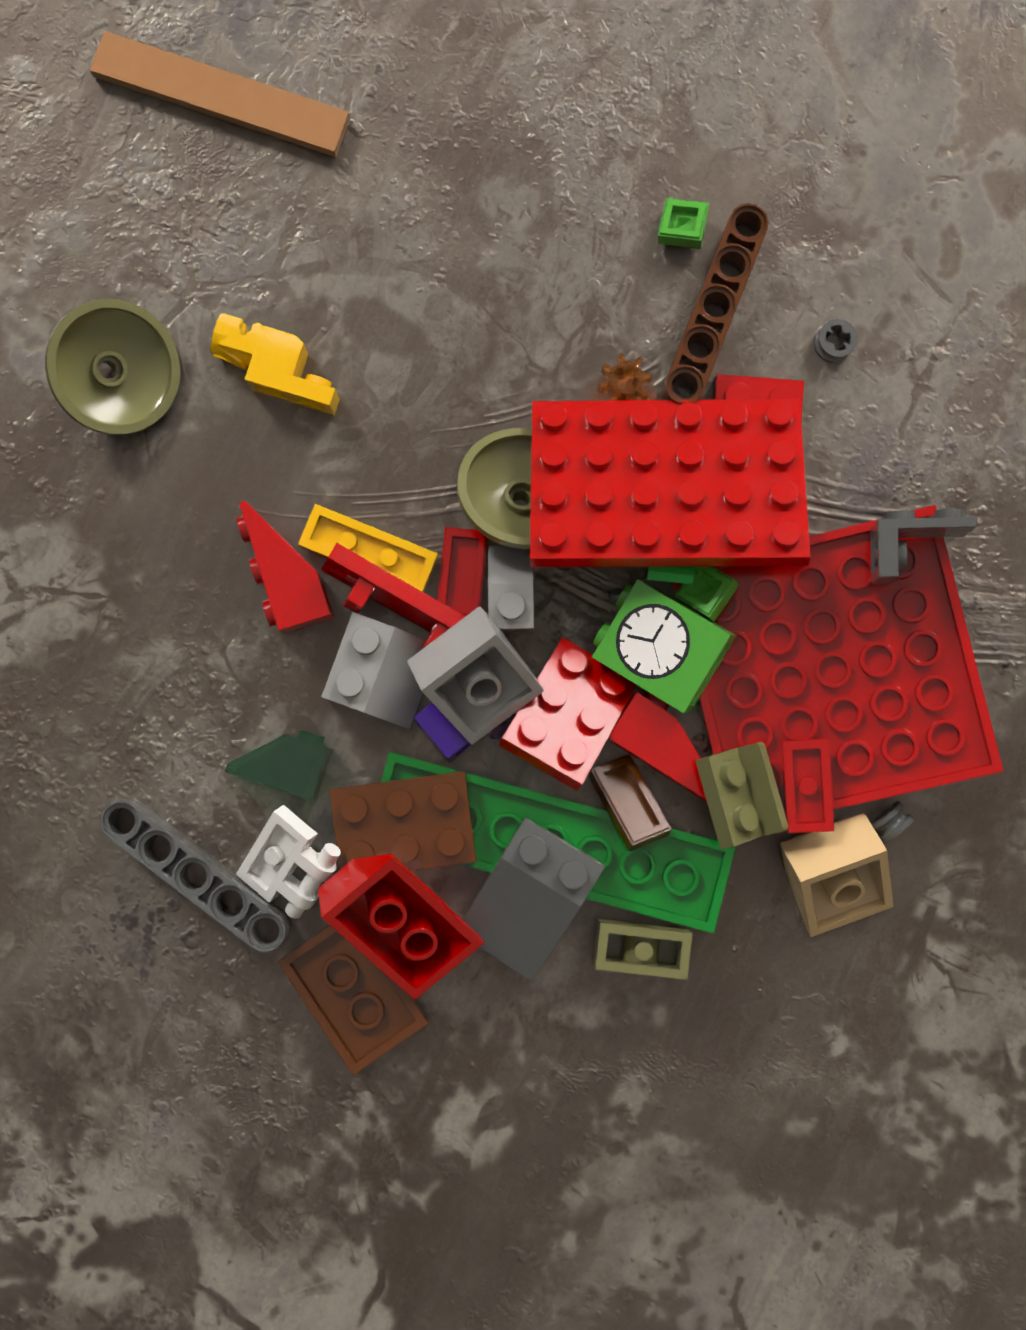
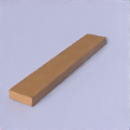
M107 31L103 32L90 67V72L95 78L333 157H337L350 121L348 111Z

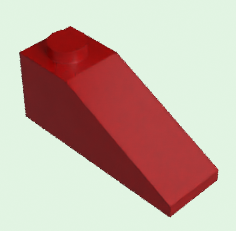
M648 691L644 696L638 692L634 693L607 740L707 803L695 760L701 758L677 718L666 711L669 704Z

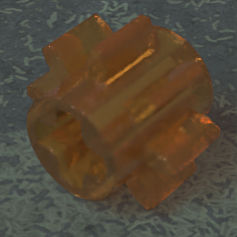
M621 353L618 355L617 364L613 368L610 365L603 364L601 373L609 380L599 383L597 390L600 393L608 392L610 400H635L636 398L647 400L649 392L641 386L650 383L653 374H643L640 368L641 357L637 358L634 362L625 361V357ZM628 376L633 380L632 384L627 385L624 390L620 389L617 386L618 380L622 381Z

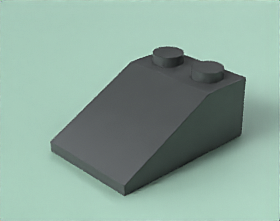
M525 816L463 920L483 938L484 944L479 949L532 981L584 903L605 866L602 862Z

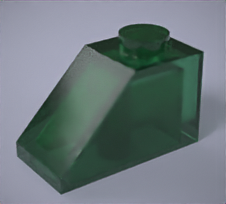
M299 729L297 737L284 734L227 763L225 772L296 796L316 800L333 749L322 746L325 737Z

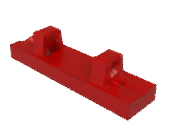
M339 543L335 544L321 569L323 572L352 588L343 604L345 608L359 614L368 598H371L430 632L422 649L465 617Z

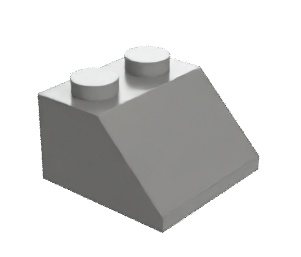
M480 606L407 660L420 690L471 745L545 691L506 636Z
M352 612L321 697L410 729L423 692L420 690L407 660L421 651L426 640L394 626Z

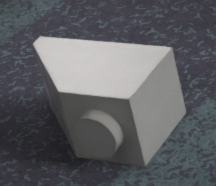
M504 545L488 546V616L503 634L533 633L534 631L533 567H530V549H518Z

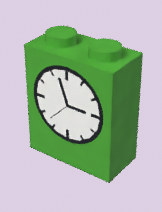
M637 579L634 586L628 584L621 592L616 602V607L620 610L611 624L606 622L597 633L593 642L597 649L592 658L683 714L691 713L737 635L648 582Z

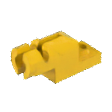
M224 313L220 314L211 340L210 351L214 354L213 357L223 359L244 371L248 367L245 381L252 391L335 416L340 399L336 389L331 387L332 383L325 378L312 374H307L305 379L301 378L308 357V351L304 343L297 336L263 326L260 323L253 324L248 332L243 319Z

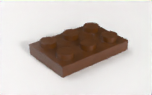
M465 771L329 789L336 846L341 851L338 857L339 870L352 859L391 853L410 871L477 862Z
M330 925L277 961L352 1075L361 1071L429 1023L428 1018L416 1000L409 996Z

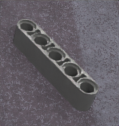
M122 800L110 803L104 808L100 816V826L102 832L111 841L251 948L259 952H270L277 949L289 938L292 924L289 916L272 901L270 903L267 902L234 872L146 805L136 800ZM124 808L129 809L135 818V825L129 833L122 831L117 824V816ZM158 835L166 837L171 845V852L165 860L157 858L152 850V843ZM193 862L201 864L206 870L207 880L202 887L192 885L188 879L187 872ZM227 890H234L242 897L243 907L240 913L232 914L224 908L223 896ZM264 917L271 918L278 924L279 935L274 941H267L259 934L258 924Z

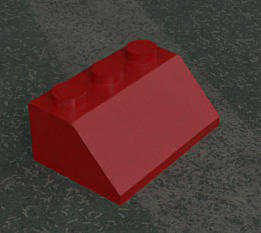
M392 853L352 859L318 888L321 918L414 1000L484 944L483 938Z

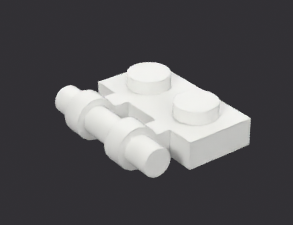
M283 805L272 813L236 875L269 903L280 894L289 901L285 907V912L291 918L298 919L305 910L311 909L318 899V888L322 882H326L337 869L336 861L341 851L336 845L327 843L321 852L317 853L310 845L318 833ZM297 866L307 873L302 881H299L292 875Z

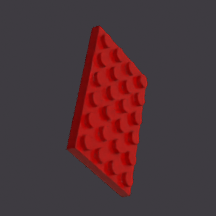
M800 399L697 400L694 403L688 402L693 400H679L686 402L683 404L676 403L673 400L532 401L530 567L808 566L811 556Z

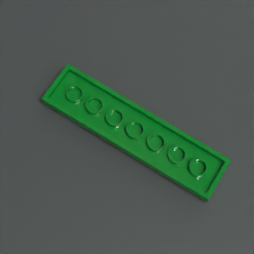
M389 752L381 782L462 771ZM465 772L477 862L459 865L491 873L521 821L526 816L604 864L603 871L586 899L714 934L736 846L720 849L717 840L672 829L669 836L629 852L606 810Z

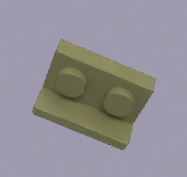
M763 742L730 749L695 760L720 849L734 847L761 836L788 830L787 819L768 753Z

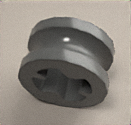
M843 319L829 320L818 330L814 337L815 352L821 359L827 362L835 363L842 361L857 345L858 337L855 328L851 323ZM833 331H836L838 338L845 339L846 341L838 350H835L834 343L826 342V339Z
M900 801L890 804L870 821L873 828L880 833L879 838L883 844L896 838L914 821L911 814L905 815L902 813L903 805Z

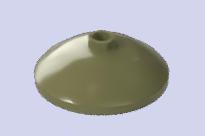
M99 299L84 303L67 313L59 321L48 340L45 353V371L50 390L66 414L90 430L110 435H123L143 430L157 422L168 411L176 397L180 382V361L174 341L163 324L155 316L136 304L118 299ZM101 363H106L111 367L112 375L109 379L100 374L99 367Z
M531 428L503 429L479 440L463 458L457 479V495L461 509L474 528L496 543L518 549H530ZM523 500L527 505L520 506L515 504L514 501Z

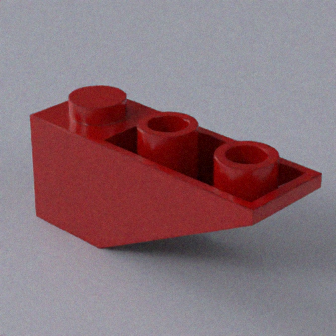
M246 501L239 502L243 515L236 517V521L244 543L251 541L255 553V558L249 559V563L257 585L264 583L268 595V600L262 601V605L269 626L277 625L278 631L288 634L335 619L321 575Z

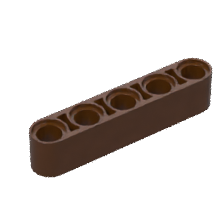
M742 204L735 208L730 215L662 387V400H673L679 404L686 403L679 400H693L688 402L694 403L701 399L768 230L769 221L767 214L756 204ZM747 224L753 228L755 235L751 237L743 236L736 230V226ZM724 263L733 264L738 268L740 275L736 277L726 276L720 270V265ZM711 302L717 303L723 308L725 315L722 317H712L707 314L704 305ZM693 342H700L708 348L709 355L704 358L695 357L690 353L688 345ZM680 381L686 382L692 387L694 395L686 399L680 398L673 392L672 385Z

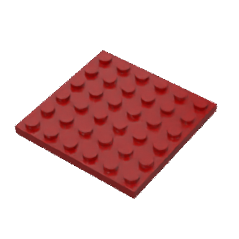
M936 505L913 511H915V518H929L934 516V511L937 508ZM877 520L809 536L811 558L808 566H712L733 578L739 584V587L715 620V623L737 635L700 697L713 755L730 749L763 742L768 753L785 816L786 800L782 741L829 739L833 810L1004 772L944 537L898 538V540H906L907 567L902 569L899 576L890 584H871L870 530ZM672 582L674 594L677 593L683 583Z

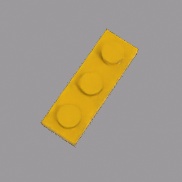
M317 504L312 509L298 543L300 547L326 558L329 557L335 544L339 543L422 592L425 591L439 557L436 552Z

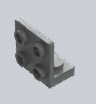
M963 509L934 511V516L929 518H915V511L912 510L887 511L886 517L878 519L870 530L871 584H890L899 576L902 569H906L907 543L906 540H898V538L965 537L977 527V517H964Z

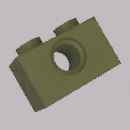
M597 918L592 963L595 970L688 980L692 933L688 929Z

